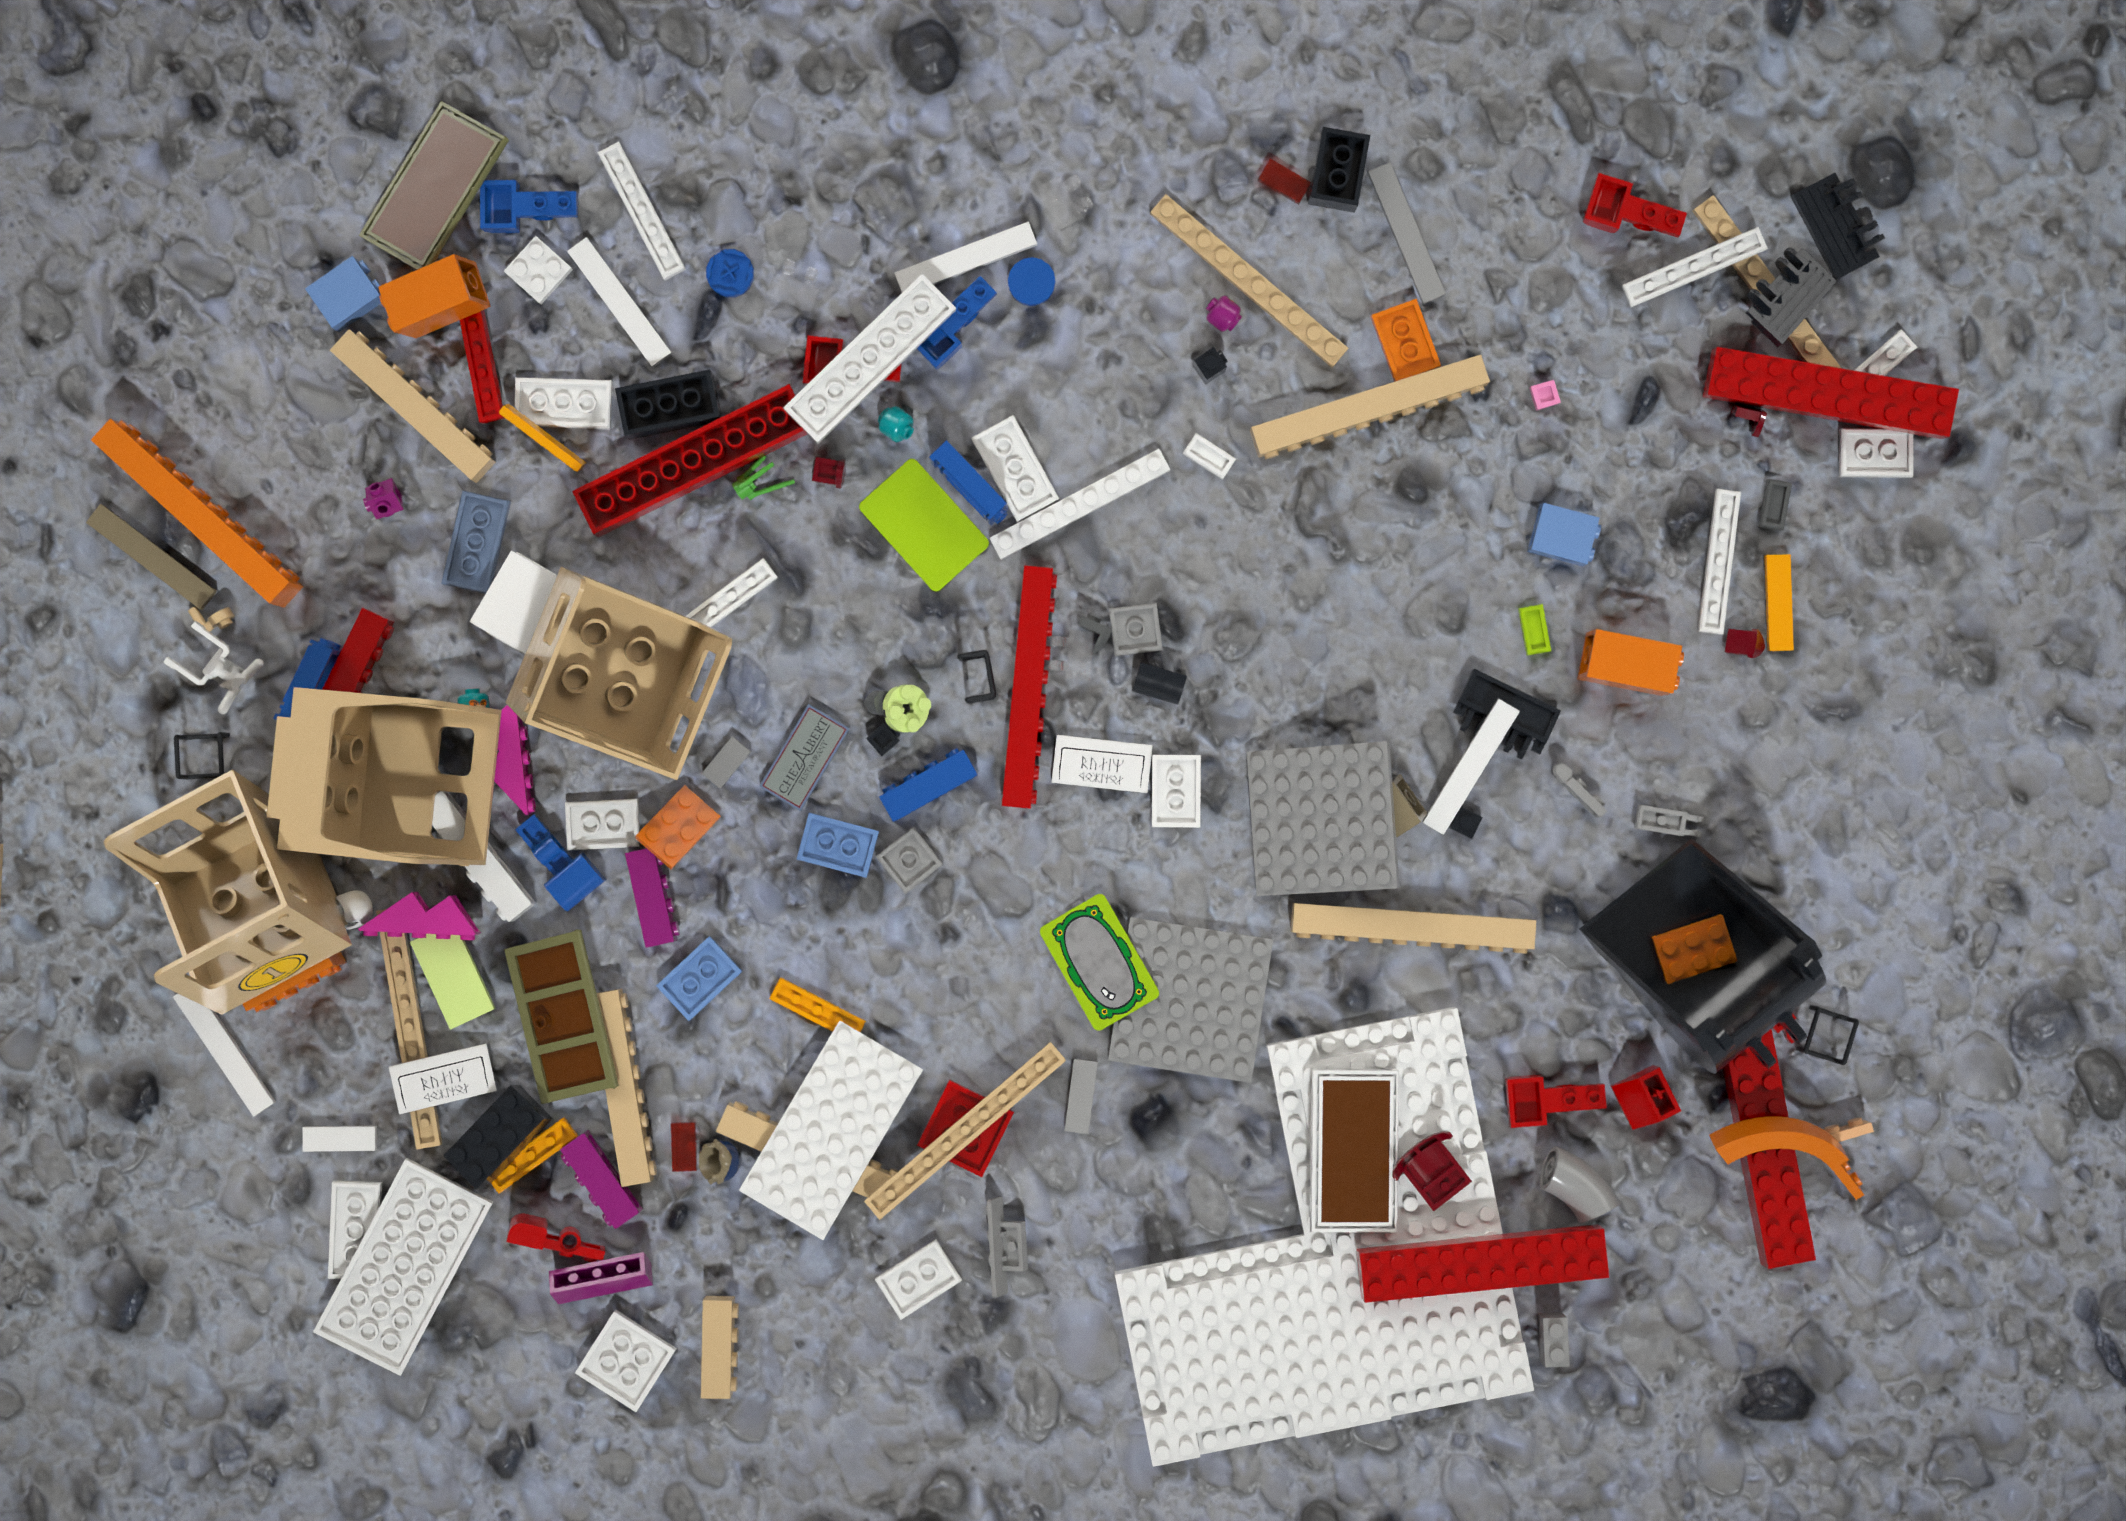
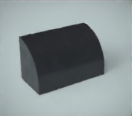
M1140 663L1132 692L1178 705L1187 676Z

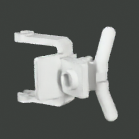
M194 621L191 627L220 647L202 672L205 675L203 679L194 675L169 656L163 662L197 685H204L209 679H213L222 688L229 689L218 707L220 714H226L241 691L240 685L242 683L246 684L263 666L264 662L262 659H255L244 670L226 658L230 652L229 645L206 630L202 624Z

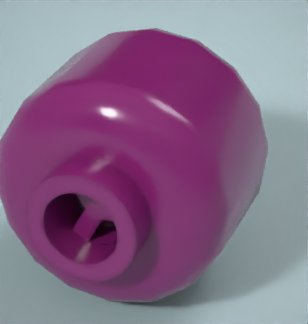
M1221 296L1218 300L1214 297L1205 308L1209 311L1206 320L1221 332L1227 329L1231 331L1242 318L1240 306L1227 296Z

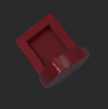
M1734 403L1731 413L1736 417L1752 420L1751 436L1759 437L1767 413L1762 409Z
M816 457L812 481L835 485L836 488L841 489L845 479L846 460L840 459L837 461Z
M1728 629L1725 653L1756 658L1765 650V642L1758 629H1752V631Z

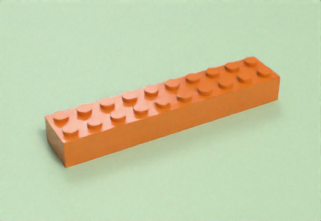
M110 418L93 436L91 441L269 604L285 608L304 587L298 582L300 577L292 570H286L282 567L281 564L283 562L273 553L269 554L263 550L265 545L256 537L252 538L245 533L247 529L240 522H234L227 516L230 513L225 508L211 502L212 497L202 488L198 489L192 485L194 480L186 473H180L176 470L175 467L177 465L167 456L163 457L157 453L159 448L151 441H145L140 437L142 433L132 424L128 425L123 420L118 422Z

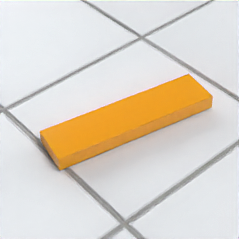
M510 404L503 405L499 411L500 415L574 471L582 470L587 462Z
M1791 554L1765 555L1767 651H1793Z
M782 977L778 980L769 998L832 1032L839 1021L860 1033L866 1023V1020Z
M563 1117L535 1137L491 1183L498 1194L578 1137L567 1119Z

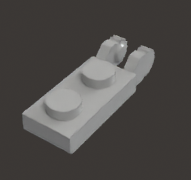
M1565 763L1553 766V776L1595 818L1602 817L1607 812L1603 807L1605 803L1597 795L1594 794L1592 796L1587 792V785L1578 777L1574 779L1572 777V769L1567 767Z
M1638 805L1634 829L1702 838V832L1693 829L1687 830L1685 826L1686 820L1694 823H1704L1705 817L1687 814L1688 812Z

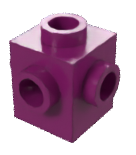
M393 478L382 482H375L365 488L366 498L363 499L365 508L368 512L372 511L376 520L392 516L394 513L404 510L402 495Z

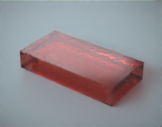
M1271 158L1258 178L1259 182L1298 205L1311 185L1310 181Z
M696 1122L671 1123L672 1172L698 1170Z

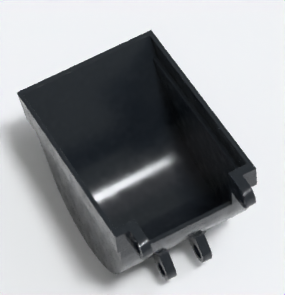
M1692 838L1579 928L1593 948L1617 970L1645 1008L1674 1041L1698 1064L1713 1074L1720 1071L1747 1048L1752 1051L1766 1068L1769 1069L1776 1063V1059L1761 1042L1762 1036L1776 1024L1780 1023L1797 1043L1800 1044L1807 1038V1034L1792 1017L1793 1011L1826 985V976L1818 961L1822 954L1816 942ZM1720 914L1723 915L1737 962L1667 984L1651 937Z

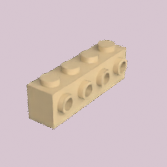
M706 1296L703 1299L701 1398L730 1399L733 1392L737 1391L738 1378L734 1377V1367L738 1365V1352H734V1343H738L739 1329L735 1328V1318L739 1317V1303H735V1296Z

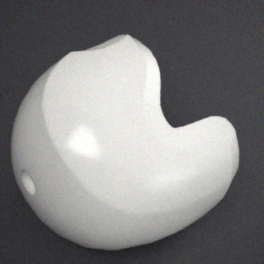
M349 891L335 897L343 909L346 922L350 923L345 925L346 929L360 927L372 918L373 905L369 896L363 891Z

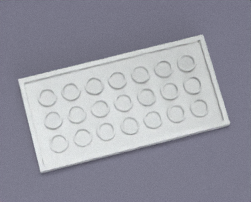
M839 1021L739 1191L824 1240L923 1069Z
M406 1158L313 1332L401 1376L490 1210L493 1201Z

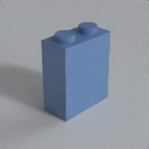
M353 256L305 288L330 326L337 332H341L381 304L379 298L381 294L378 288L381 284L376 279L372 280L368 275L371 270L363 260L358 261Z
M1543 503L1538 508L1527 552L1583 567L1588 564V561L1591 562L1593 560L1595 548H1592L1594 538L1597 539L1601 531V525L1598 524L1600 518Z

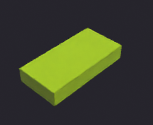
M1543 604L1518 608L1526 656L1550 652L1551 646Z

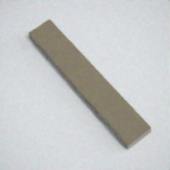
M100 504L86 523L199 609L203 610L216 594L217 590L105 505Z

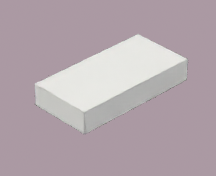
M1195 433L1183 452V455L1222 480L1236 460V458Z

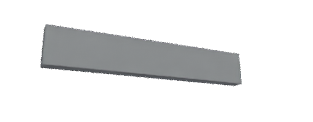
M1389 162L1368 171L1367 174L1422 305L1445 296L1444 288L1391 163Z

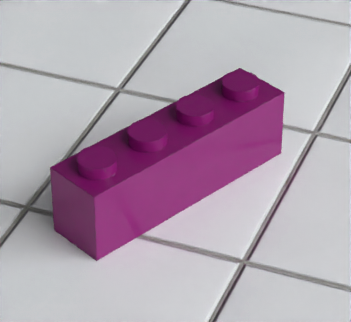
M647 848L625 853L645 948L678 941L677 936L680 935L677 921L673 922L671 912H674L675 908L673 900L668 898L666 890L669 888V880L667 874L663 875L661 865H664V863Z
M589 1130L560 1149L563 1162L568 1167L571 1166L576 1172L574 1175L575 1179L582 1187L585 1186L590 1193L588 1195L589 1199L596 1207L599 1206L604 1213L602 1217L608 1226H613L614 1229H617L643 1210L627 1186L621 1187L620 1175Z
M644 1252L549 1271L550 1295L557 1304L653 1285L652 1265Z

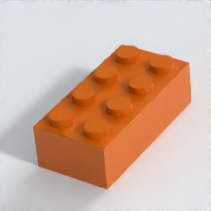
M340 951L243 1003L246 1011L255 1010L256 1013L268 1010L277 1005L276 1000L288 999L298 994V988L300 990L305 987L309 988L320 982L319 977H329L342 970L340 966L347 962Z

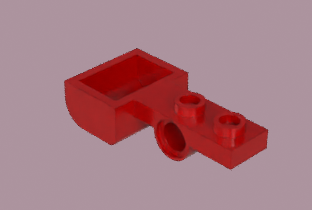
M1602 173L1597 174L1583 218L1584 224L1610 233H1616L1623 220L1632 223L1635 228L1643 231L1655 230L1677 238L1681 235L1687 212L1632 196L1630 193L1633 183Z
M807 335L802 382L804 386L844 350V339ZM902 363L884 381L900 383Z
M1541 1075L1505 1078L1510 1128L1547 1125L1546 1113L1607 1108L1605 1084L1603 1083L1568 1084L1544 1088V1079Z
M520 1213L515 1215L510 1221L506 1240L508 1243L543 1250V1248L559 1251V1255L565 1257H573V1254L583 1256L582 1259L588 1262L604 1259L605 1246L581 1241V1234L575 1227H565L557 1236L547 1233L548 1221L543 1217ZM566 1235H574L577 1240L574 1244L567 1245L563 1242V1238Z

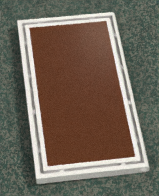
M1312 1070L1311 1232H1397L1398 1180H1394L1392 1171L1398 1161L1399 1070Z

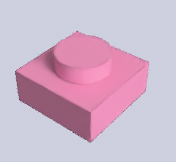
M1554 380L1529 388L1536 411L1561 403Z

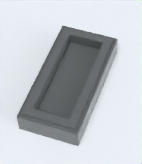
M1773 479L1766 480L1758 527L1778 531L1784 530L1792 483Z

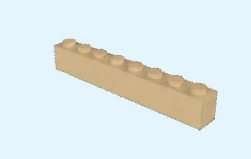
M349 329L330 351L470 480L477 483L496 463L491 458L493 453L483 444L479 447L473 441L476 437L466 428L460 430L455 425L458 421L448 412L443 414L438 409L440 404L430 395L425 398L420 393L423 389L413 380L408 382L403 377L405 372L395 363L392 366L385 361L387 356L377 347L373 350L368 345L370 340L360 331L354 333Z
M622 988L598 992V1001L619 1084L615 1089H605L621 1187L651 1182L654 1179V1175L657 1174L655 1161H651L650 1157L653 1145L651 1137H647L646 1127L649 1126L647 1113H643L642 1103L645 1102L644 1092L638 1086L637 1079L641 1078L640 1068L634 1062V1055L637 1054L635 1042L631 1041L630 1031L633 1030L630 1017H627L625 1009L629 1005L626 993H623Z
M735 1101L733 1104L730 1102L724 1111L716 1132L762 1152L778 1123L770 1120L771 1116L762 1111L754 1113L747 1110L749 1106L744 1103ZM871 1159L852 1191L868 1198L894 1176L898 1170L892 1168L890 1171L881 1168V1163Z

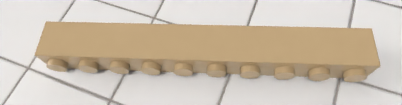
M1478 355L1253 426L1250 429V433L1258 458L1264 456L1265 460L1278 456L1279 451L1287 449L1288 452H1293L1301 449V444L1307 442L1315 445L1325 441L1324 437L1332 434L1334 438L1346 435L1348 433L1347 430L1356 427L1357 431L1370 427V422L1379 420V423L1388 422L1393 419V415L1402 413V416H1407L1415 413V408L1421 406L1429 409L1439 405L1438 401L1446 398L1448 402L1462 398L1461 394L1470 391L1471 395L1485 390L1484 386L1490 380L1482 355Z
M1292 903L1290 931L1296 933V937L1310 938L1311 934H1320V939L1335 940L1336 935L1344 936V941L1359 942V937L1368 938L1370 943H1383V939H1393L1392 944L1407 945V941H1417L1416 946L1431 947V942L1441 943L1440 947L1455 948V944L1465 945L1464 949L1479 950V946H1489V951L1503 952V947L1513 948V953L1527 954L1528 949L1535 950L1536 920Z

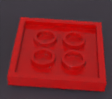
M949 1079L917 1146L923 1149L928 1147L982 1101L985 1096ZM1009 1109L949 1162L983 1177L1014 1111Z

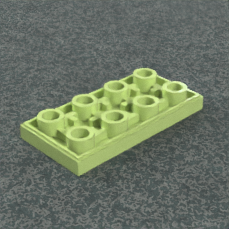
M427 934L426 938H417L410 942L450 1030L496 1009L465 941L460 940V935H451V939H436V934Z

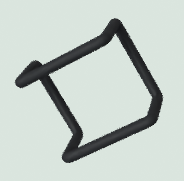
M986 650L958 654L957 658L959 661L985 658L990 693L966 697L965 702L971 704L995 699L996 690L989 653Z
M230 733L176 734L174 736L176 778L186 780L217 778L227 773L224 772L223 738L230 737ZM217 738L219 773L182 775L180 772L179 739Z
M1810 1005L1809 1009L1815 1011L1807 1040L1804 1048L1798 1046L1796 1050L1845 1065L1851 1051L1859 1020ZM1820 1013L1854 1023L1842 1060L1809 1050Z

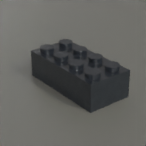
M710 369L615 388L624 436L629 440L706 425L722 417L715 378Z
M510 1085L443 1156L476 1190L487 1189L553 1118L521 1085Z

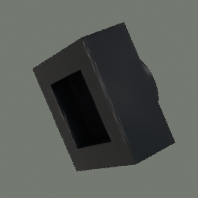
M885 723L866 738L882 757L900 742Z
M1461 807L1454 817L1450 829L1472 839L1483 817Z

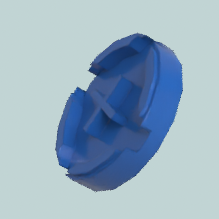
M724 249L710 258L706 267V278L710 287L717 294L735 298L743 295L750 289L754 281V268L750 259L743 252L736 249Z
M1034 257L1024 258L1015 263L1010 270L1008 277L1009 291L1013 298L1022 305L1037 306L1048 301L1054 293L1056 284L1054 272L1050 265L1042 259Z

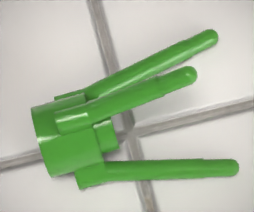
M763 456L742 475L736 478L737 481L733 482L732 486L742 500L746 497L752 500L759 495L795 483V480L791 479L754 491L757 488L754 480L774 466V463L771 462L750 476L766 459V456Z

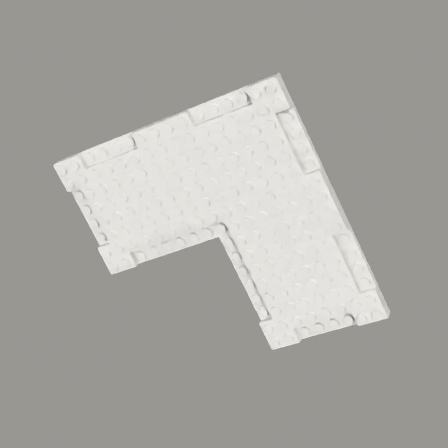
M1451 1007L1266 1044L1304 1234L1115 1271L1153 1467L1199 1458L1202 1454L1292 1436L1300 1438L1390 1420L1392 1416L1483 1398L1490 1400L1534 1391L1512 1288L1364 1303L1361 1298L1356 1253L1358 1248L1503 1234L1487 1153L1484 1150L1458 1009ZM1312 1070H1399L1398 1160L1424 1138L1440 1131H1449L1453 1137L1442 1141V1143L1472 1182L1433 1211L1406 1175L1402 1173L1398 1180L1397 1232H1311Z

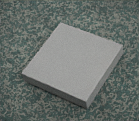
M1157 603L1109 608L1115 657L1163 650Z
M914 827L875 856L905 894L943 865Z

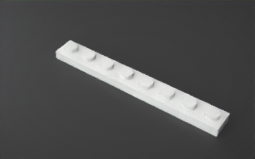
M1157 449L989 539L1000 560L1162 476L1169 472L1170 468L1160 449Z

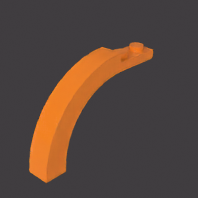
M1758 1117L1730 1124L1709 1135L1716 1151L1728 1165L1744 1156L1763 1150H1799L1814 1155L1825 1162L1856 1200L1864 1196L1860 1187L1863 1182L1856 1172L1851 1173L1849 1171L1851 1169L1847 1162L1849 1158L1842 1145L1827 1131L1807 1121L1788 1117Z

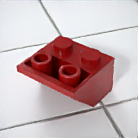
M1651 1065L1610 1086L1632 1130L1661 1122L1681 1112L1658 1066Z

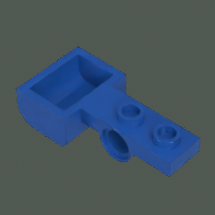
M485 180L480 187V229L484 232L519 233L520 218L548 221L553 218L578 217V193L576 191L520 192V184L516 180Z
M979 276L952 302L956 307V311L917 348L936 370L941 368L962 348V343L955 334L963 327L969 325L979 312L997 295V292Z
M533 814L515 829L531 848L537 860L553 874V877L543 885L567 912L606 881L604 876L584 853L573 859L536 814Z

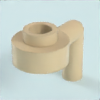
M196 606L188 610L192 619L202 624L209 632L216 627H219V629L228 627L233 623L231 619L235 617L230 607H227L211 615L208 618L209 621L206 622Z

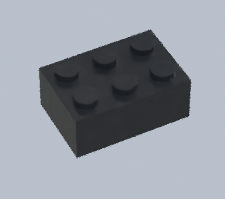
M1329 127L1322 128L1308 205L1355 213L1359 203L1371 135Z

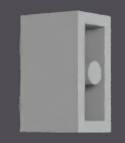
M1562 1312L1538 1313L1540 1362L1544 1367H1569L1568 1318Z

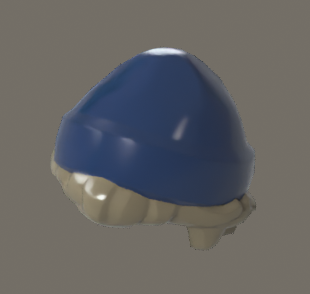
M714 1139L713 1143L704 1144L702 1151L699 1153L700 1172L710 1185L714 1182L721 1184L729 1181L741 1166V1155L728 1141Z

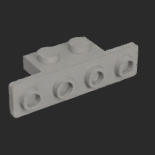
M995 1197L987 1200L986 1216L988 1217L987 1239L990 1248L988 1262L991 1266L990 1288L992 1290V1297H1000L1008 1293L1007 1271L1024 1272L1028 1270L1025 1221H1004L1003 1198Z

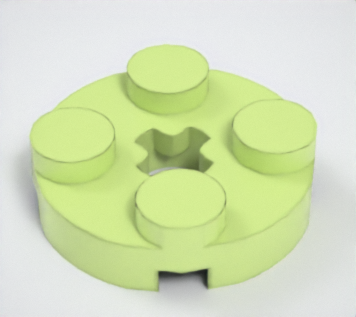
M909 684L892 688L886 694L883 701V710H885L887 717L885 721L889 727L898 732H917L926 722L931 708V701L926 697V694L919 687ZM903 704H909L910 710L906 714H904Z

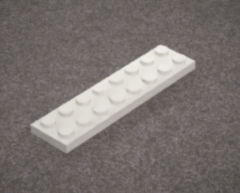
M921 274L783 409L819 444L956 311V307Z

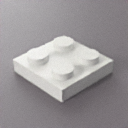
M535 236L504 272L539 304H542L573 269Z

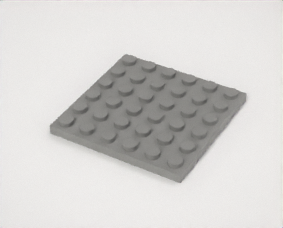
M1389 741L1247 752L1257 896L1400 888Z
M1130 917L1127 935L1156 984L1159 996L1113 1024L1108 1061L1251 1083L1273 939Z

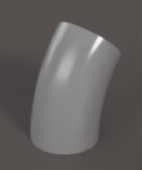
M1554 1146L1549 1151L1541 1170L1540 1188L1564 1202L1573 1212L1579 1223L1599 1217L1621 1203L1607 1181L1584 1160L1557 1146Z

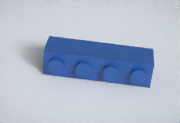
M958 748L945 754L946 760L940 763L935 760L924 766L926 771L919 775L913 772L904 777L903 784L896 787L893 783L882 790L883 795L879 796L892 821L896 822L978 776L965 750L959 752Z

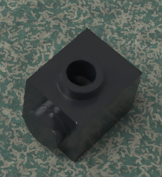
M1212 347L1194 359L1192 366L1206 385L1226 371V363L1228 361L1221 350L1217 352Z

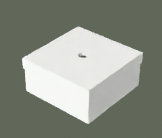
M511 551L470 622L525 655L557 574L524 555Z

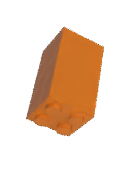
M452 254L378 287L381 294L379 296L380 302L386 308L388 314L387 322L391 330L416 339L491 307L476 262L456 254Z
M1595 629L1586 632L1577 680L1659 696L1673 694L1674 690H1677L1680 677L1677 676L1678 667H1681L1683 664L1684 652H1681V645Z

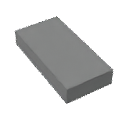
M732 736L701 774L721 789L750 755L751 751Z

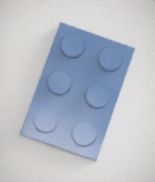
M809 813L797 860L867 878L879 831Z
M709 936L659 982L656 987L690 1021L740 975L743 970Z

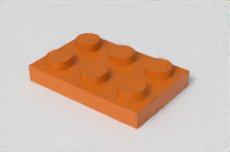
M1417 299L1370 316L1394 382L1441 367Z
M684 785L635 836V839L672 870L716 824L721 816Z
M1721 914L1651 937L1667 984L1737 962L1727 926Z

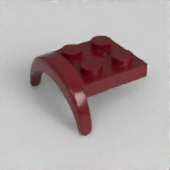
M1449 1131L1434 1133L1418 1142L1397 1161L1392 1171V1177L1395 1181L1399 1180L1401 1174L1404 1173L1433 1211L1472 1182L1442 1143V1141L1453 1137Z

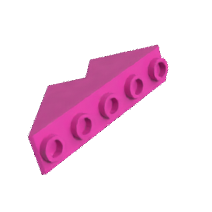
M506 705L501 710L498 740L499 752L497 753L494 782L525 815L533 814L532 812L536 811L534 798H531L530 788H533V778L531 774H528L527 766L531 762L530 752L525 747V740H528L527 727L523 726V721Z
M411 892L358 928L359 931H363V936H378V932H387V937H402V933H412V938H426L427 934H436V939H451V935H460V940H475V935L481 934L456 895L448 896L430 909L419 892Z

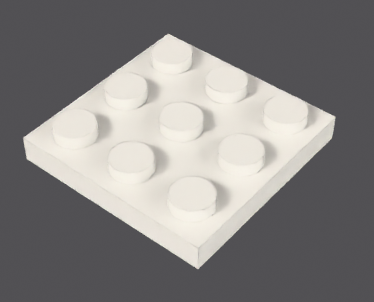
M615 1310L575 1374L637 1412L677 1348Z

